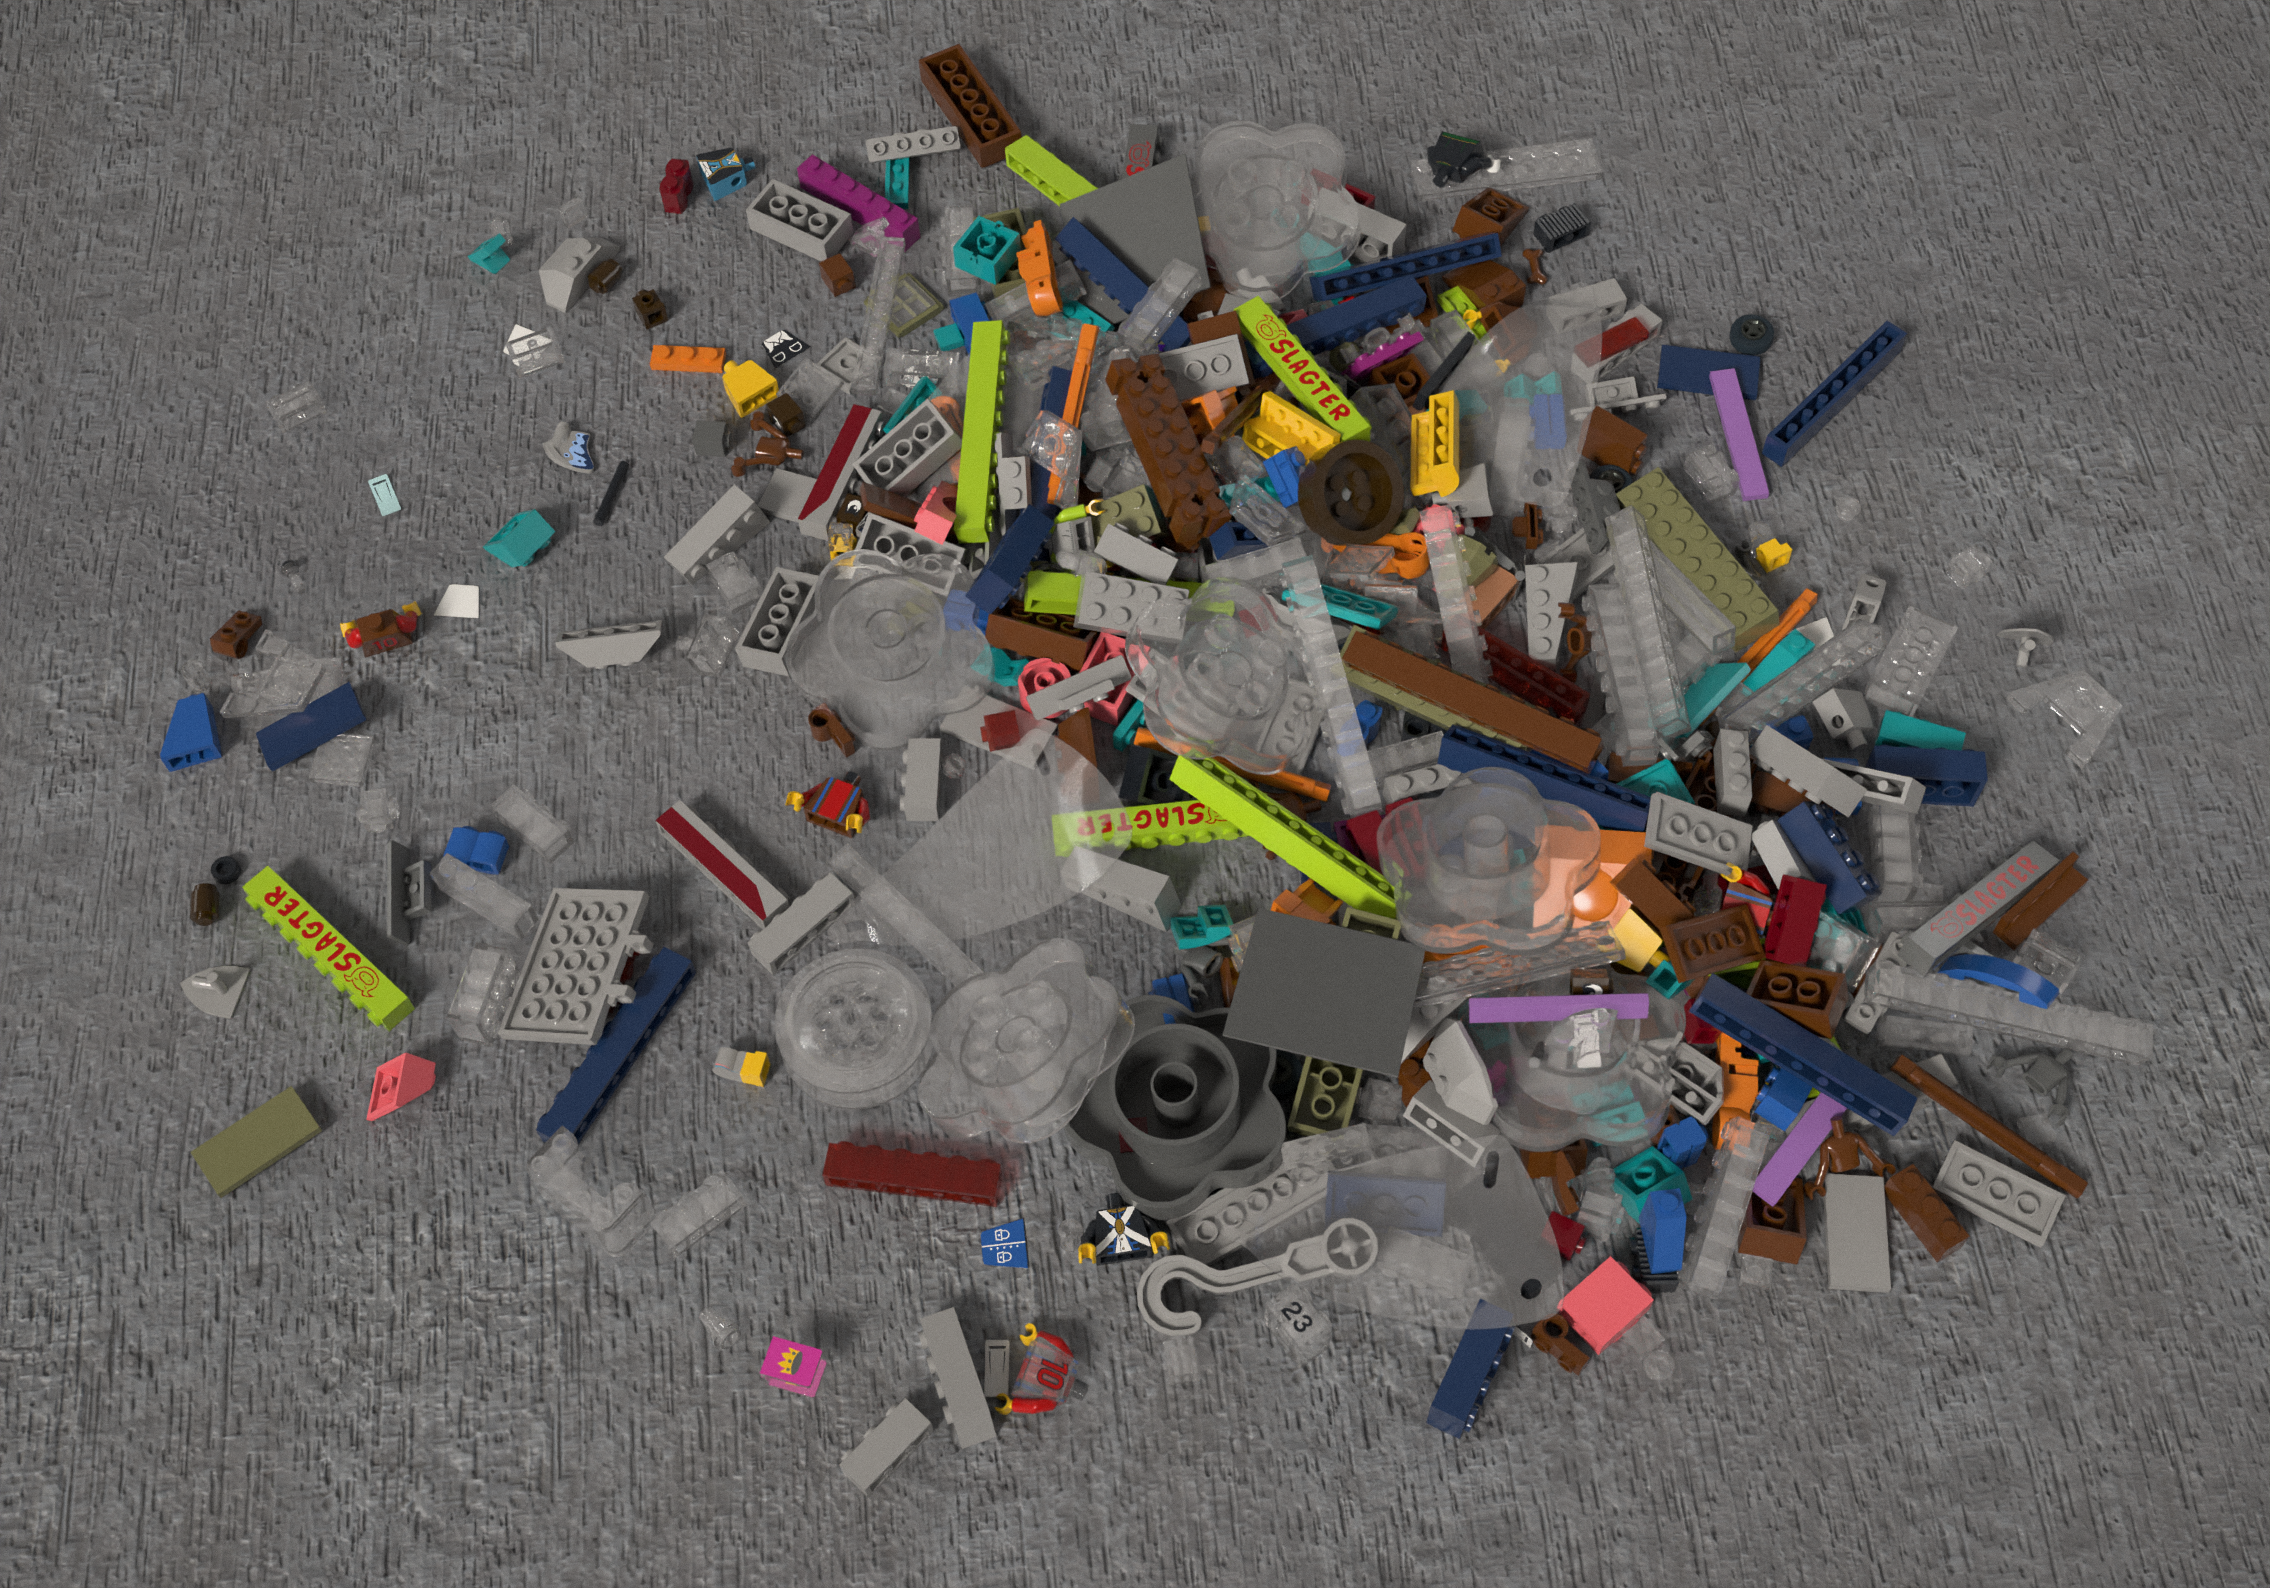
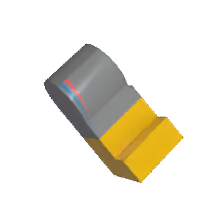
M722 1047L718 1051L712 1071L726 1079L764 1087L771 1063L765 1052L756 1051L755 1053Z

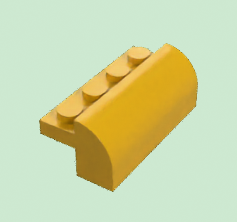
M1454 390L1429 396V411L1412 415L1410 490L1413 496L1438 491L1440 496L1444 497L1454 492L1459 485L1460 405Z
M1269 391L1262 395L1260 415L1244 423L1242 444L1266 459L1285 449L1297 446L1298 450L1303 453L1305 466H1307L1310 461L1309 458L1316 451L1329 444L1340 442L1341 434Z

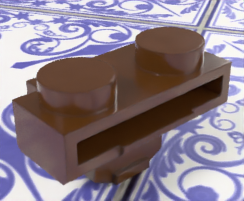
M1525 502V517H1514L1511 525L1512 534L1514 537H1525V549H1537V545L1543 543V529H1538V523L1542 522V508H1537V502Z

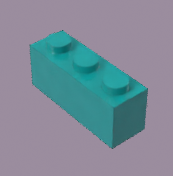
M1886 710L1880 722L1874 746H1917L1926 749L1942 747L1947 750H1962L1966 733L1958 731L1953 727H1944L1925 719H1916L1900 712Z

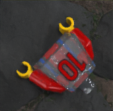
M1026 1324V1331L1033 1334L1028 1337L1019 1335L1022 1343L1029 1347L1011 1393L1015 1397L1011 1400L1006 1394L999 1393L996 1397L999 1400H1007V1403L1003 1408L994 1407L995 1410L1002 1415H1007L1012 1410L1015 1413L1035 1414L1053 1411L1056 1407L1066 1402L1068 1395L1082 1401L1088 1391L1089 1384L1075 1378L1079 1362L1074 1359L1073 1353L1062 1337L1044 1331L1038 1333L1033 1324Z

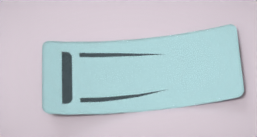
M387 474L368 481L382 516L401 510Z

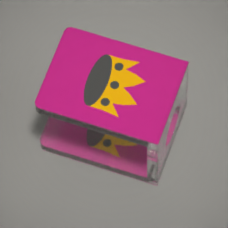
M773 1336L760 1370V1375L767 1386L815 1398L827 1362L821 1359L823 1354L821 1349Z

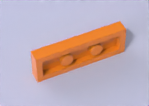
M653 345L650 367L651 370L723 373L726 350L725 348Z

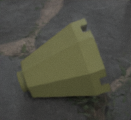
M1451 534L1445 545L1437 582L1440 595L1450 601H1453V599L1461 600L1495 571L1498 566L1497 556L1493 552L1488 556L1485 553L1487 547L1470 537L1459 534L1456 538L1455 534Z

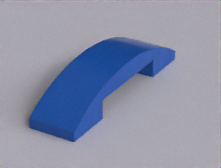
M1978 954L1952 956L1948 958L1937 972V977L1960 984H1965L1971 977L2018 991L2020 1002L2048 1009L2059 994V989L2036 972L2014 962L1993 956Z

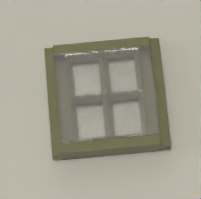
M904 273L864 300V305L898 338L912 332L940 314V311L944 309V306L910 273Z

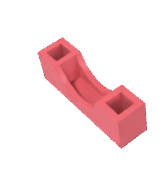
M943 480L938 487L933 486L915 516L914 521L918 524L914 531L943 545L957 517L955 511L958 488Z

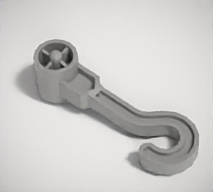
M1344 1218L1332 1223L1323 1235L1290 1243L1287 1251L1282 1255L1228 1270L1213 1269L1198 1260L1184 1255L1165 1256L1153 1262L1142 1274L1137 1288L1138 1307L1144 1320L1157 1332L1171 1337L1194 1335L1199 1332L1202 1326L1200 1316L1194 1311L1183 1313L1171 1312L1162 1303L1161 1293L1163 1287L1169 1281L1182 1278L1202 1290L1214 1294H1229L1288 1278L1294 1279L1299 1284L1331 1275L1343 1280L1357 1279L1365 1275L1375 1262L1378 1252L1377 1238L1372 1228L1365 1222L1355 1218Z

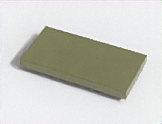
M290 1086L190 1153L218 1196L222 1198L322 1132V1129L295 1089Z

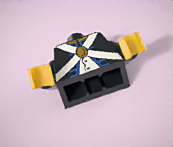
M1112 1193L1106 1196L1107 1209L1096 1211V1219L1090 1221L1081 1239V1245L1078 1248V1262L1082 1263L1084 1258H1091L1092 1264L1096 1263L1097 1266L1152 1258V1249L1153 1253L1157 1254L1158 1247L1165 1246L1169 1250L1170 1244L1167 1234L1162 1232L1160 1227L1149 1216L1140 1213L1132 1205L1125 1206L1119 1193Z

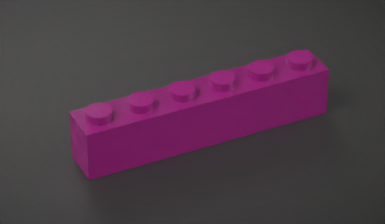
M812 154L797 167L800 187L823 202L850 213L851 219L906 252L921 238L917 217Z

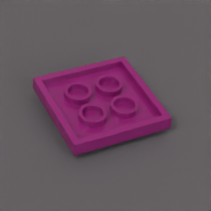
M1420 331L1412 335L1410 332H1406L1396 338L1397 341L1392 344L1386 342L1377 347L1376 351L1369 355L1367 352L1357 357L1355 362L1347 366L1348 369L1340 374L1343 376L1347 375L1354 382L1358 383L1368 378L1373 369L1408 355L1424 339Z

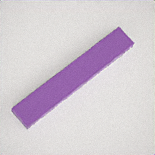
M1735 368L1710 371L1709 378L1742 500L1750 501L1768 498L1769 490Z
M1648 993L1469 998V1023L1573 1020V1017H1597V1020L1648 1018L1649 996Z
M1820 1092L1749 1186V1189L1773 1207L1832 1129L1830 1119L1834 1116H1842L1847 1108Z

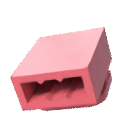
M1610 1256L1559 1301L1556 1312L1563 1316L1571 1328L1600 1355L1612 1343L1618 1341L1650 1310L1654 1299L1645 1285L1637 1283L1630 1276L1628 1268L1622 1262H1616Z

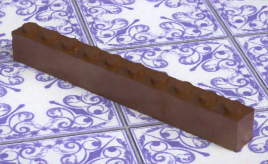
M1358 631L1355 632L1342 657L1346 667L1582 772L1591 773L1604 747L1600 734L1590 728H1585V730L1575 727L1573 721L1565 717L1556 719L1550 716L1548 710L1540 706L1531 708L1525 705L1523 699L1515 695L1506 697L1500 694L1501 691L1492 685L1486 684L1485 687L1475 683L1476 679L1464 673L1461 676L1451 672L1452 669L1442 663L1433 665L1427 662L1428 659L1425 656L1413 652L1412 655L1403 651V647L1394 642L1383 643L1379 641L1380 638L1371 632L1365 631L1364 634Z

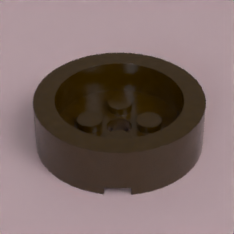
M1349 440L1324 446L1309 458L1310 461L1299 478L1298 503L1301 514L1313 533H1317L1326 542L1333 545L1353 546L1375 542L1394 527L1402 510L1404 487L1395 461L1383 448L1365 440ZM1344 487L1352 492L1348 501L1342 497Z

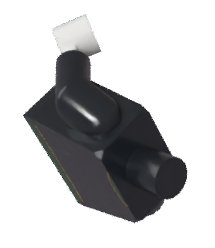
M1442 131L1436 145L1430 146L1427 149L1428 164L1431 166L1434 175L1433 183L1440 188L1445 187L1448 180L1463 183L1470 175L1480 169H1486L1492 173L1499 172L1501 160H1494V157L1491 155L1485 157L1481 141Z

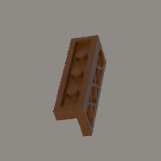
M2074 852L2067 856L2001 917L1993 933L2015 951L2031 936L2034 929L2037 930L2085 886L2088 879L2073 868L2079 856Z

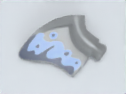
M559 422L553 437L543 443L545 453L552 461L562 467L581 473H593L594 465L588 452L590 434L571 431L569 423Z

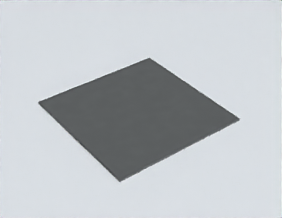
M1186 154L1060 204L1064 227L1073 217L1076 218L1167 304L1211 288ZM1073 256L1070 257L1076 301L1111 325L1135 316L1132 312L1129 315L1118 306L1120 301L1117 298L1113 301L1103 292L1105 287L1102 284L1097 286L1088 278L1091 273L1088 270L1085 272L1081 271L1074 264L1076 259Z
M1258 908L1222 1036L1398 1078L1426 947Z

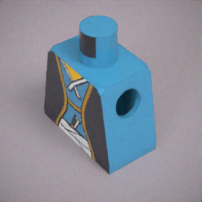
M733 148L696 155L699 171L714 201L745 187L747 182L744 172L755 169L751 155L738 159Z

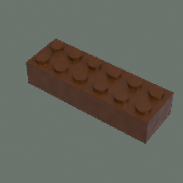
M960 44L919 59L921 81L952 126L957 127L958 135L980 167L984 168L1006 159L1005 148L1022 138L1021 131Z

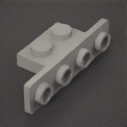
M952 126L932 130L920 129L912 133L899 132L892 136L867 139L866 147L869 162L876 163L960 150V141L957 127Z
M1634 376L1586 384L1584 389L1588 407L1572 409L1565 415L1566 419L1574 418V422L1583 421L1597 405L1613 414L1612 411L1621 410L1622 413L1634 412L1637 410L1636 407L1645 406L1646 409L1660 407V403L1666 400L1667 396L1665 393L1638 398Z
M997 433V440L995 441V451L998 457L996 475L999 479L997 500L1000 505L999 528L1002 536H1004L1005 532L1017 519L1016 509H1025L1029 504L1032 505L1030 457H1014L1013 435Z
M1119 655L1032 693L1026 699L1035 720H1040L1061 710L1069 709L1070 713L1078 711L1085 707L1084 702L1091 699L1094 702L1109 697L1108 692L1115 689V686L1131 680L1132 677L1123 656Z
M1896 932L1889 934L1844 1016V1021L1865 1034L1870 1033L1878 1017L1884 1015L1890 1005V1002L1887 1000L1890 995L1895 994L1902 983L1899 978L1907 963L1897 955L1903 946L1900 942L1903 937Z

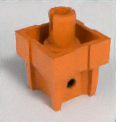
M1235 386L1218 393L1215 389L1197 397L1194 396L1180 401L1200 447H1202L1203 439L1238 406L1234 395L1235 391H1237ZM1233 434L1228 440L1234 438L1235 435Z
M1309 879L1301 884L1293 893L1287 889L1273 901L1271 911L1336 926L1331 918L1343 905V901L1340 899L1337 901L1333 900L1315 887V881Z

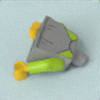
M1095 499L1088 506L1081 504L1065 508L1054 519L1055 523L1049 531L1052 533V536L1044 548L1049 549L1051 562L1061 565V568L1070 574L1083 575L1086 571L1111 576L1114 574L1112 572L1107 573L1104 570V567L1109 568L1114 565L1110 561H1105L1100 566L1094 567L1097 565V558L1094 553L1095 543L1091 516H1087V514L1100 515L1105 513L1106 510L1098 511L1095 508L1096 503L1104 501L1103 499Z

